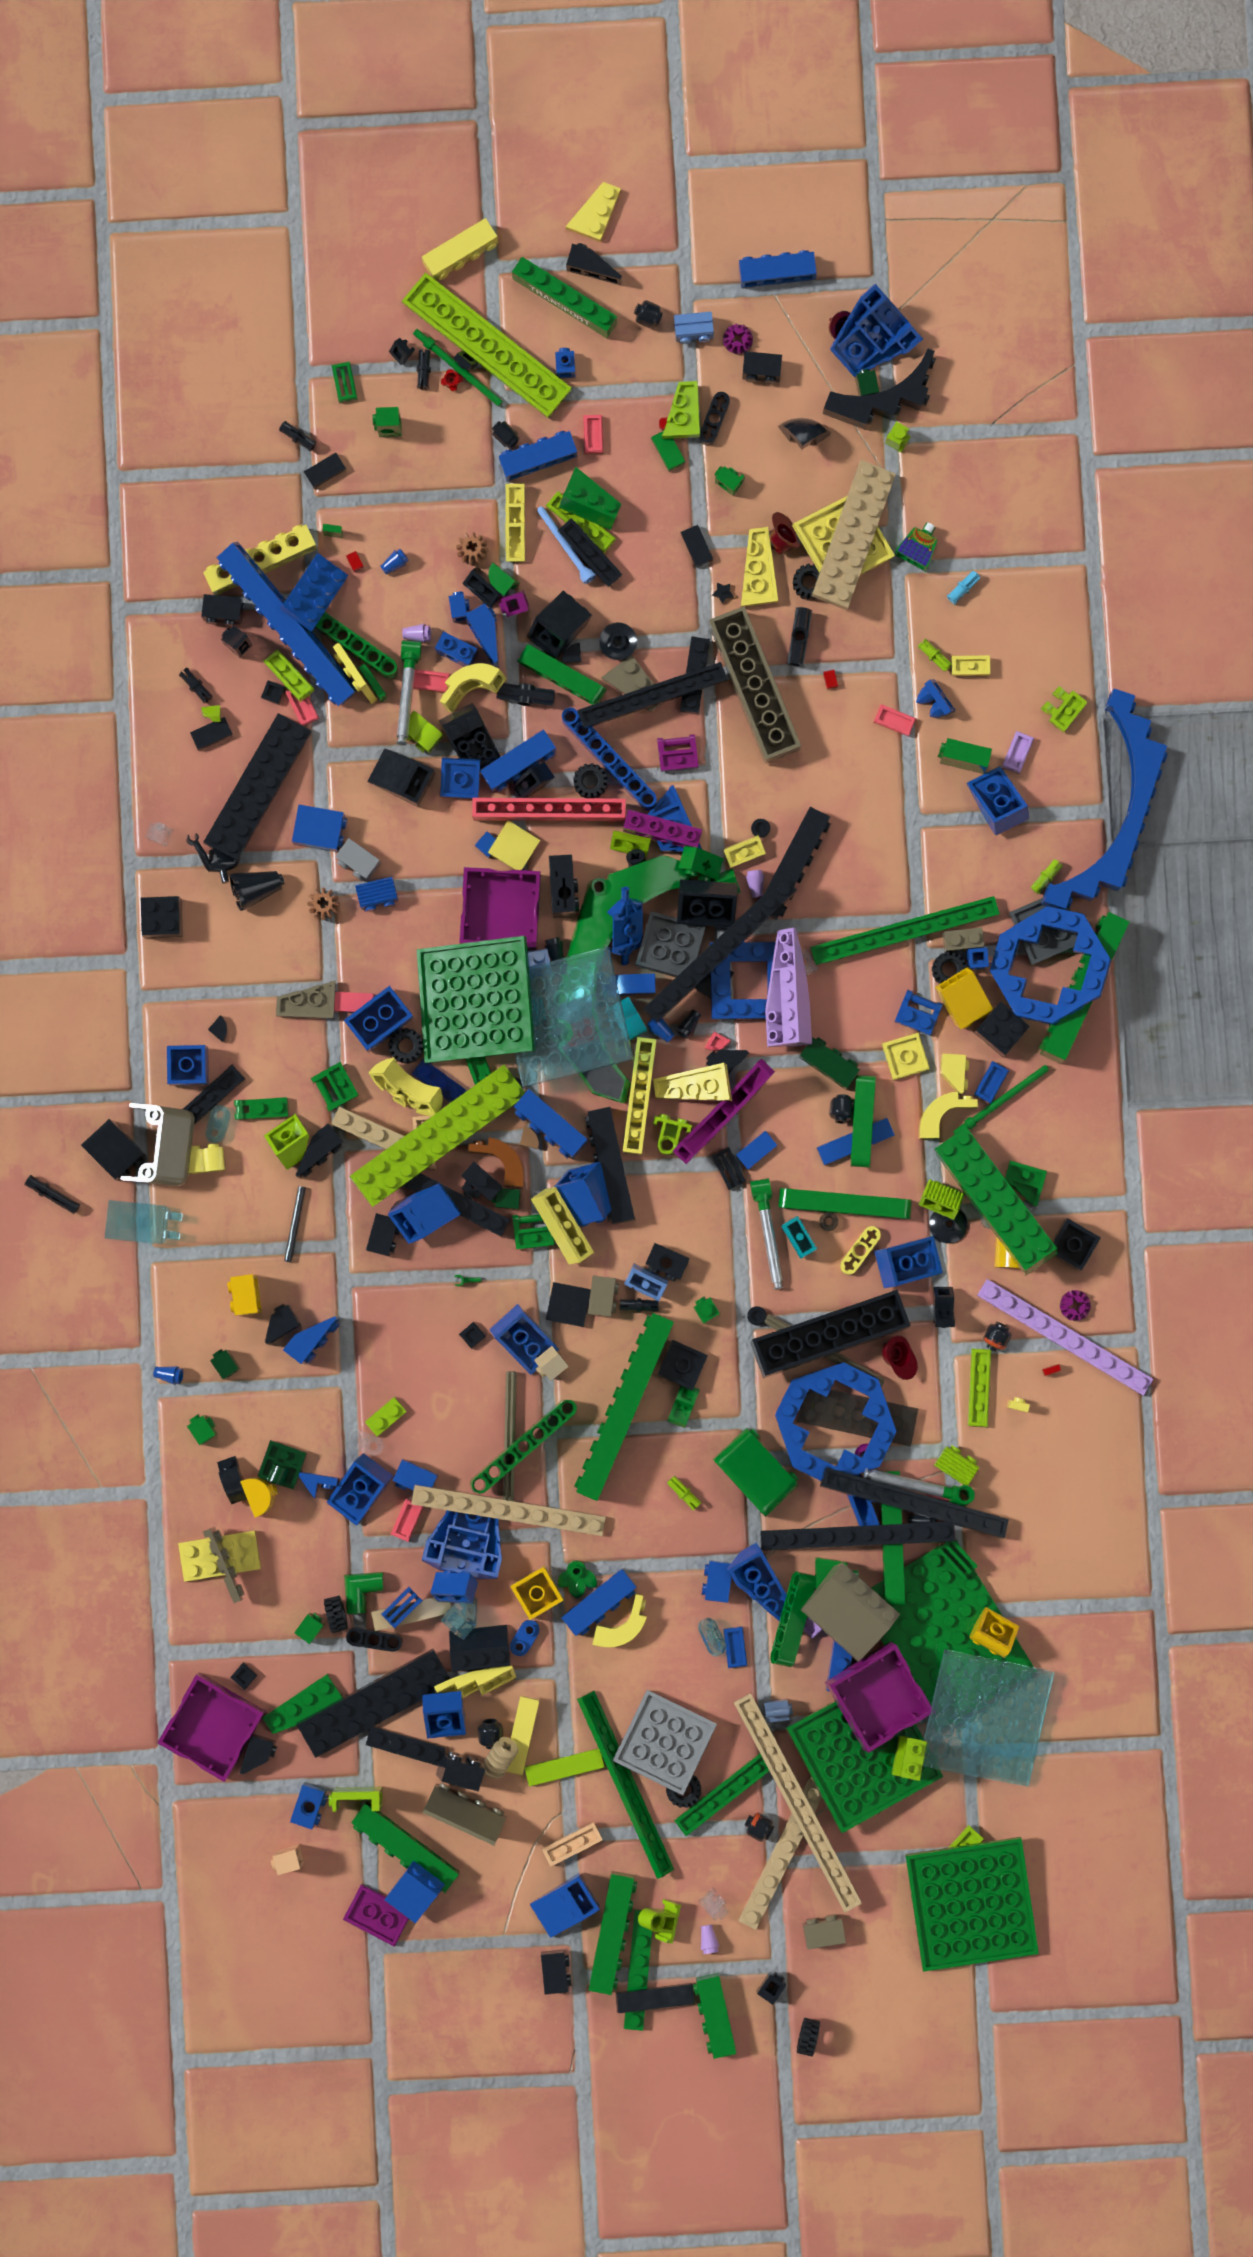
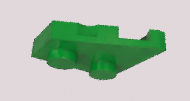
M1009 1161L1005 1179L1028 1202L1037 1207L1047 1171Z

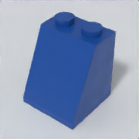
M600 1162L568 1170L554 1186L580 1227H585L591 1222L596 1221V1223L604 1221L611 1211Z

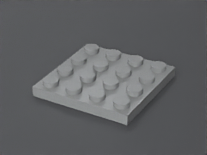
M647 1690L613 1761L683 1796L717 1724Z

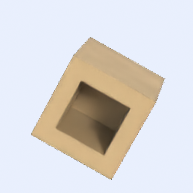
M553 1346L534 1360L538 1365L536 1370L542 1377L547 1376L550 1381L569 1367Z

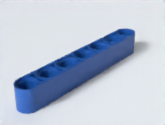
M571 707L566 708L562 712L564 726L644 810L653 809L657 803L655 793L593 727L587 728L589 732L586 735H580L578 730L582 728V724L577 710ZM568 714H573L576 718L574 721L569 722L565 717ZM594 741H599L602 745L599 749H593L591 744ZM612 755L615 759L612 763H607L604 761V757ZM619 769L627 770V775L624 777L618 776L617 771ZM633 782H637L641 787L639 790L634 791L630 788V785ZM646 796H651L653 798V802L651 804H645L643 802V798Z

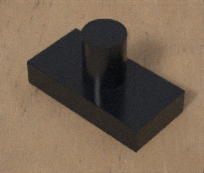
M475 1162L462 1174V1177L490 1201L503 1188L500 1183Z

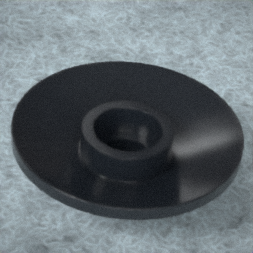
M616 622L609 624L602 630L599 637V645L603 654L608 658L624 660L635 651L637 637L629 625ZM620 640L622 644L620 646H616L615 641Z
M959 1209L954 1220L933 1212L929 1221V1228L934 1238L948 1244L959 1241L965 1235L968 1227L966 1215L961 1209ZM946 1221H952L953 1225L951 1228L946 1226Z

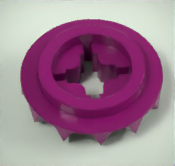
M736 323L729 326L723 335L725 348L734 354H742L750 349L753 343L751 330L744 324L739 325ZM734 333L738 336L743 335L741 337L742 343L738 340L733 342L735 339Z
M1079 1290L1069 1291L1061 1298L1060 1310L1069 1320H1082L1088 1316L1091 1310L1090 1299ZM1073 1298L1074 1300H1076L1077 1303L1083 1302V1304L1078 1307V1312L1075 1310V1308L1068 1309V1307H1070V1305L1073 1304Z

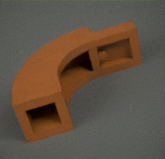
M494 1138L488 1139V1145H485V1141H473V1144H469L468 1152L491 1154L502 1161L505 1169L504 1186L524 1188L522 1162L517 1153L508 1144Z

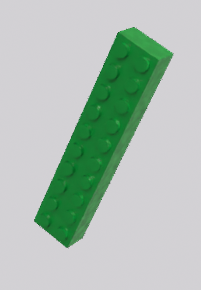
M652 1313L651 1316L647 1315L643 1324L646 1327L644 1334L640 1333L635 1344L639 1346L636 1352H631L628 1362H631L628 1370L624 1369L620 1378L623 1380L621 1388L617 1386L613 1394V1398H616L613 1405L609 1404L605 1413L608 1416L606 1423L601 1422L597 1433L600 1434L598 1441H593L589 1450L593 1452L591 1458H586L582 1469L585 1472L583 1476H578L574 1485L577 1488L576 1493L598 1501L673 1326V1321L655 1313Z

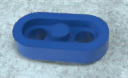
M526 1620L518 1629L510 1643V1650L514 1655L523 1656L529 1651L540 1631L536 1621ZM528 1626L533 1628L532 1633L526 1632ZM517 1643H521L523 1645L522 1650H518L516 1648Z

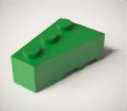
M575 466L558 508L611 530L621 503Z

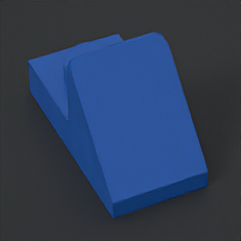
M299 1472L300 1479L314 1498L317 1497L319 1484H322V1488L333 1489V1486H338L339 1478Z

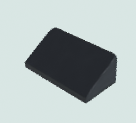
M478 567L472 569L462 583L489 607H493L502 596L491 585L488 575Z

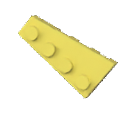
M768 527L749 529L741 607L778 603Z
M726 1063L653 1079L655 1097L658 1099L732 1101Z

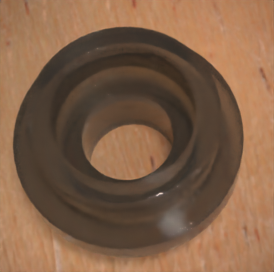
M832 1212L822 1214L819 1219L820 1227L825 1231H833L838 1226L837 1216ZM827 1218L832 1220L831 1225H826L825 1220Z

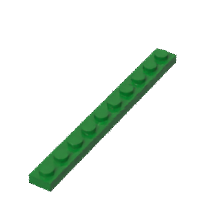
M995 896L811 946L810 949L815 966L998 916L1000 913Z
M591 1691L578 1698L577 1701L656 1878H662L675 1869L630 1769L613 1761L619 1749V1744L595 1691Z

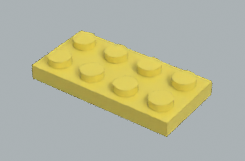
M255 1530L222 1536V1546L227 1548L230 1559H228L229 1564L234 1566L237 1573L261 1569ZM210 1538L178 1543L184 1582L225 1575L221 1574L217 1566L218 1556H214L210 1550Z

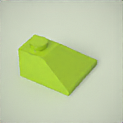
M296 1114L264 1135L275 1155L287 1170L303 1159L310 1137Z

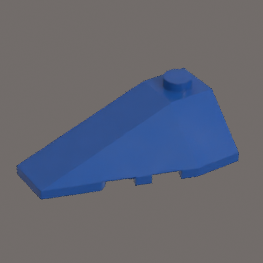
M756 1542L739 1552L727 1570L740 1589L745 1591L753 1600L757 1601L767 1612L780 1621L787 1594Z

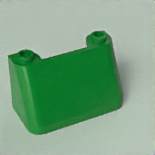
M745 1428L713 1460L756 1508L767 1517L799 1486L797 1483L799 1479L792 1471L788 1473L758 1441L760 1436L753 1428L750 1430Z

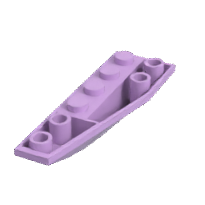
M796 928L777 931L765 1008L767 1047L812 1044L808 983Z

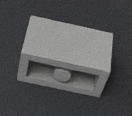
M349 838L335 856L338 860V865L345 870L350 868L354 871L353 875L361 881L363 878L368 881L381 864L379 859Z

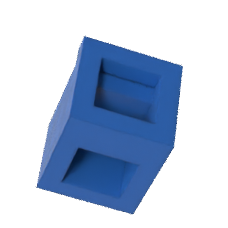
M560 348L559 352H555L557 377L575 378L574 351H570V348ZM562 360H569L567 363L562 362Z
M462 591L454 592L449 596L453 622L466 621L465 614L469 613L467 611L470 610L469 600L464 598Z
M987 948L968 949L966 951L967 967L972 968V970L989 967Z

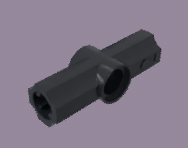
M796 607L787 660L788 665L803 667L812 615L811 609ZM797 633H801L805 639L798 641L794 636Z
M503 683L497 692L496 699L516 702L523 706L540 705L553 707L555 690L536 688L534 685L520 683L519 685Z

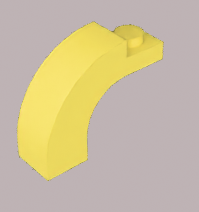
M477 663L465 666L446 680L445 684L448 690L443 694L440 702L447 711L453 713L463 697L471 690L484 688L497 693L507 678L500 669L489 664Z
M958 1092L947 1093L935 1099L925 1109L920 1119L919 1139H939V1124L943 1114L951 1109H976L978 1107V1099H973V1096H961V1099H958Z
M635 1594L631 1615L624 1624L618 1627H607L597 1624L592 1645L617 1647L626 1644L637 1636L647 1617L646 1615L639 1614L640 1611L644 1612L646 1604L643 1595Z

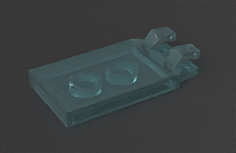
M109 1200L104 1238L163 1244V1242H166V1239L179 1240L180 1232L167 1231L168 1220L181 1221L182 1213L169 1212V1208L164 1205Z

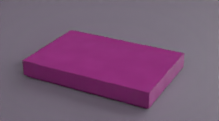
M361 1883L343 1920L395 1947L409 1918L384 1900L386 1896Z

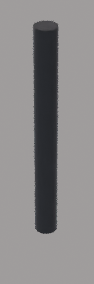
M298 1186L284 1262L292 1263L306 1187Z

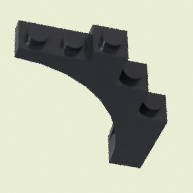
M928 348L916 369L901 383L888 390L863 396L843 395L830 391L823 414L865 430L867 424L871 425L874 414L893 420L895 415H899L902 407L901 404L921 411L922 406L927 405L930 395H927L929 388L924 386H926L929 375H927L928 369H933L936 358L933 357L935 351Z

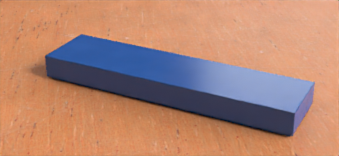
M888 1118L873 1123L872 1145L895 1136ZM852 1133L817 1147L824 1165L851 1154Z

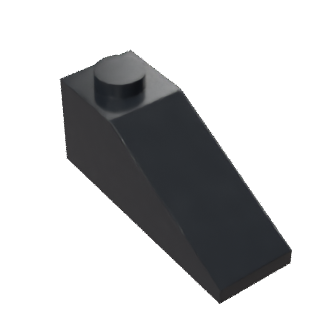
M572 243L566 264L568 272L621 285L622 276L585 244L577 243L576 245Z

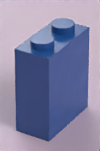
M299 804L292 843L304 847L339 852V848H342L344 844L342 831L347 827L348 818H345L344 812Z
M413 1861L384 1900L416 1924L445 1884Z

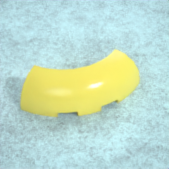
M395 1058L381 1061L369 1071V1075L382 1091L385 1089L393 1096L392 1100L401 1106L406 1107L408 1105L417 1109L416 1113L426 1116H433L441 1110L443 1097L440 1087L426 1085L414 1079L399 1066Z

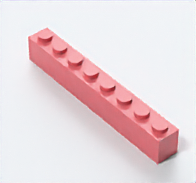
M472 798L473 821H625L626 799Z

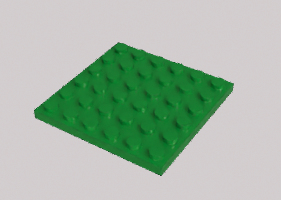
M526 936L416 949L425 1063L535 1051Z
M836 1701L786 1727L841 1833L846 1832L943 1777L927 1745L920 1781L891 1775L898 1736L925 1741L916 1724L899 1731L892 1739L869 1753L862 1749Z
M1021 1837L905 1854L923 1972L1039 1954Z

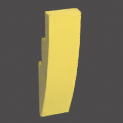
M525 483L505 484L506 561H525Z
M512 1665L490 1667L451 1678L434 1686L436 1693L461 1691L462 1698L477 1690L484 1695L517 1677Z
M520 1696L511 1739L518 1746V1753L506 1772L523 1775L539 1705L538 1699Z

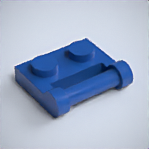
M907 989L894 1022L930 1036L943 1003L932 1002L912 994L913 991ZM909 1000L934 1010L933 1014L930 1015L907 1006Z

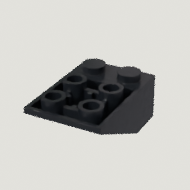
M473 703L439 720L458 758L480 760L481 768L501 757Z
M384 748L367 782L419 807L435 776V771L418 761Z

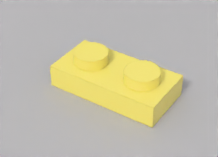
M990 655L951 657L952 676H990Z
M758 835L723 849L730 868L766 854Z

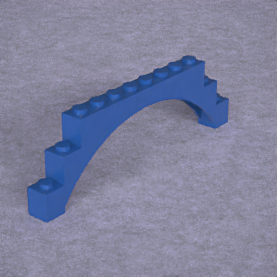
M1114 688L1109 694L1105 711L1110 712L1119 727L1130 760L1131 794L1125 820L1112 845L1095 864L1067 881L1056 885L1050 883L1047 886L1041 903L1043 906L1065 910L1071 906L1073 897L1070 895L1090 902L1094 897L1097 898L1100 887L1098 885L1115 891L1120 890L1121 887L1126 885L1128 876L1125 875L1127 869H1131L1134 860L1131 856L1133 851L1136 852L1139 841L1137 838L1139 834H1142L1145 827L1143 819L1144 816H1148L1151 805H1148L1150 798L1153 799L1157 788L1154 785L1156 780L1159 781L1162 770H1160L1161 763H1165L1168 752H1165L1167 745L1146 739L1149 738L1152 727H1149L1151 720L1131 714L1136 706V702H1134L1135 695Z

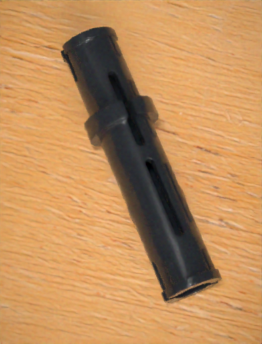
M30 1175L24 1184L39 1193V1196L48 1198L73 1215L80 1207L79 1203L53 1189L49 1183L38 1180L33 1175Z

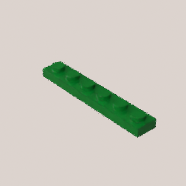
M760 1753L674 1819V1822L685 1836L689 1835L769 1772Z
M638 1909L634 1910L627 1991L646 1989L648 1983L652 1931L640 1926L638 1916L642 1910ZM645 2010L625 2013L624 2029L643 2031Z

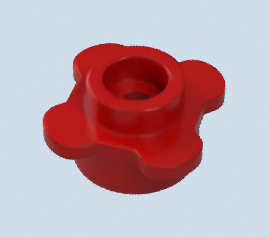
M448 369L444 378L441 379V385L449 387L450 391L454 392L457 390L458 384L463 381V377L454 372V370Z

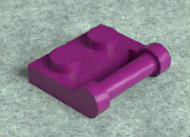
M695 734L681 738H657L661 772L699 768ZM690 744L691 749L664 751V747Z

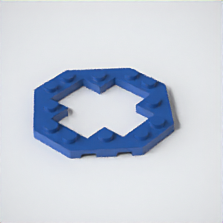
M1046 906L1000 934L990 972L1017 1017L1055 1025L1062 1018L1069 1014L1072 1015L1082 1009L1084 1005L1101 997L1111 959L1084 914ZM1043 926L1078 934L1073 951L1091 956L1081 991L1062 987L1057 1005L1024 998L1023 994L1027 979L1010 975L1019 941L1038 944Z
M844 1362L793 1379L775 1413L792 1467L820 1481L825 1467L852 1475L862 1473L866 1468L871 1470L880 1467L897 1432L879 1380ZM835 1380L868 1396L869 1400L861 1415L878 1423L862 1458L844 1449L836 1466L802 1450L810 1432L793 1424L808 1390L810 1389L827 1397Z

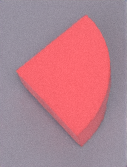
M714 1031L705 1049L710 1051L721 1050L731 1040Z

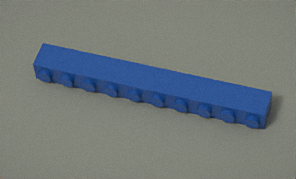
M233 542L216 557L219 560L220 567L224 571L229 572L233 583L243 589V595L249 601L252 600L256 605V611L260 615L265 616L269 627L279 633L280 640L292 649V655L297 660H301L305 665V671L315 677L317 680L316 684L320 689L328 693V698L334 705H343L358 692L352 684L353 681L346 675L314 633L280 610L286 599L239 542Z

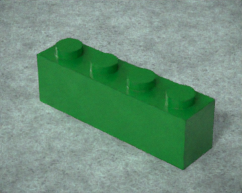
M719 1972L696 1977V1984H693L695 1996H700L701 2003L697 2004L699 2014L704 2015L705 2022L702 2023L704 2035L708 2034L710 2042H706L708 2054H713V2059L737 2054Z

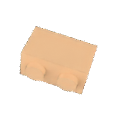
M299 1844L276 1851L271 1860L272 1869L277 1871V1875L301 1869L304 1865Z

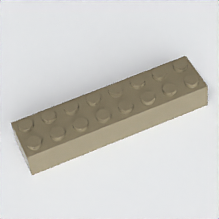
M745 606L710 619L709 628L764 763L772 762L799 751L801 744Z

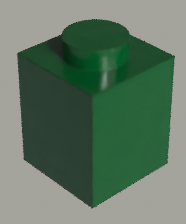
M864 369L856 374L855 381L859 396L880 392L875 370Z
M502 1188L492 1199V1203H496V1208L519 1210L521 1190Z
M218 1350L212 1355L214 1358L210 1360L223 1380H226L241 1369L229 1350Z

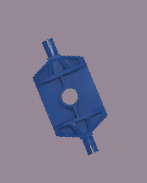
M629 887L621 888V899L608 910V914L613 917V946L608 947V950L614 954L621 955V964L627 965L629 964V954L641 947L643 940V902L629 898Z

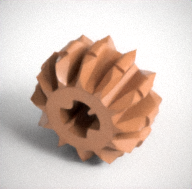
M472 532V537H469L466 533L465 540L459 538L461 544L456 545V549L460 550L457 555L462 557L463 563L469 559V565L473 564V560L480 564L479 557L484 560L486 559L484 553H488V548L485 547L487 541H482V535L476 538V533ZM470 546H473L475 548L474 552H472V550L469 549Z
M324 887L322 888V893H319L316 889V896L309 895L313 900L307 902L308 906H313L309 909V912H315L314 918L316 919L320 914L322 920H325L326 915L332 919L331 912L338 913V910L334 907L340 906L339 902H334L338 899V896H332L333 890L331 889L327 894ZM322 900L328 903L327 906L325 905V908L319 905L320 902L322 903Z

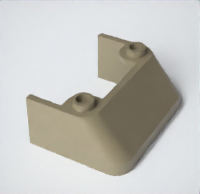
M130 1103V1107L146 1111L147 1121L150 1124L158 1125L154 1163L143 1164L139 1169L138 1177L121 1176V1180L135 1183L183 1186L188 1178L195 1121L193 1113L184 1109Z

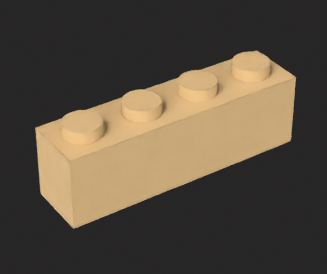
M341 1107L338 1108L331 1123L333 1126L385 1150L404 1137Z

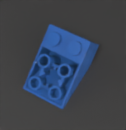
M440 1183L396 1201L388 1213L408 1244L428 1236L461 1214Z
M334 1316L295 1334L283 1351L300 1364H310L317 1355L314 1353L317 1348H322L328 1341L327 1335L330 1332L334 1333L339 1327L340 1323L338 1321L340 1318Z
M580 1873L530 1903L550 1938L600 1910V1905Z

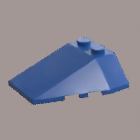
M875 283L861 295L830 350L855 377L861 370L873 369L876 365L885 361L888 362L898 355L908 353L923 338Z
M447 1510L426 1541L422 1561L443 1572L461 1573L465 1571L471 1573L477 1580L497 1579L502 1562L498 1519Z

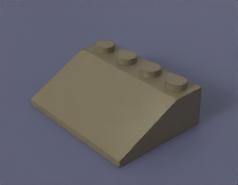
M844 1563L833 1566L801 1609L803 1613L858 1662L882 1638L900 1615Z
M444 1783L436 1784L423 1813L495 1846L507 1817L503 1815L504 1811L496 1807L492 1810L486 1807L485 1802L478 1799L473 1801L464 1792H453L450 1790L451 1787Z

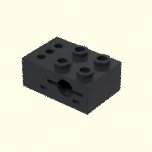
M572 854L549 856L553 918L576 917V912H580L579 898H575V893H578L577 878H574Z

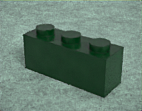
M812 1037V1044L805 1047L799 1058L846 1090L860 1071L857 1068L858 1064L851 1059L845 1060L841 1057L843 1054L837 1049H829L826 1046L827 1043L821 1038L817 1037L815 1039Z

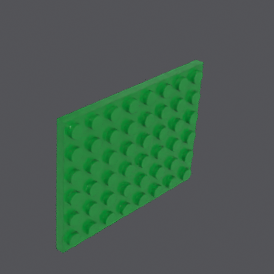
M944 1543L904 1567L905 1605L891 1606L900 1615L881 1638L884 1645L892 1642L900 1650L910 1668L914 1681L922 1689L934 1710L927 1717L936 1731L941 1730L1036 1671L1017 1638H1015L1011 1651L1005 1658L992 1654L988 1648L977 1645L970 1639L971 1631L985 1607L1001 1616L1002 1614L975 1570L963 1579L937 1551ZM950 1543L949 1546L952 1548V1550L970 1568L972 1565L956 1549V1547L952 1543ZM946 1548L943 1549L947 1556L964 1573L966 1570ZM884 1580L872 1586L871 1589L884 1599Z

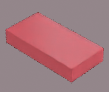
M583 415L584 454L603 453L602 415Z
M415 669L413 689L445 693L448 690L445 682L450 677V673Z
M286 691L287 697L302 726H306L319 719L309 696L300 703L290 691Z
M881 704L873 723L909 737L916 718Z
M335 992L334 1011L355 1012L374 998V994Z
M405 1499L391 1532V1535L407 1542L411 1538L424 1507L411 1504L412 1501L409 1499Z

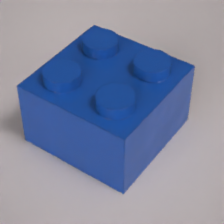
M206 1045L167 1046V1084L169 1086L209 1085L208 1047Z
M461 1691L422 1695L427 1739L466 1735L465 1712Z

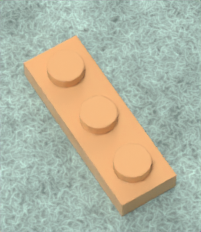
M592 1822L543 1847L542 1851L551 1867L603 1839L595 1822Z

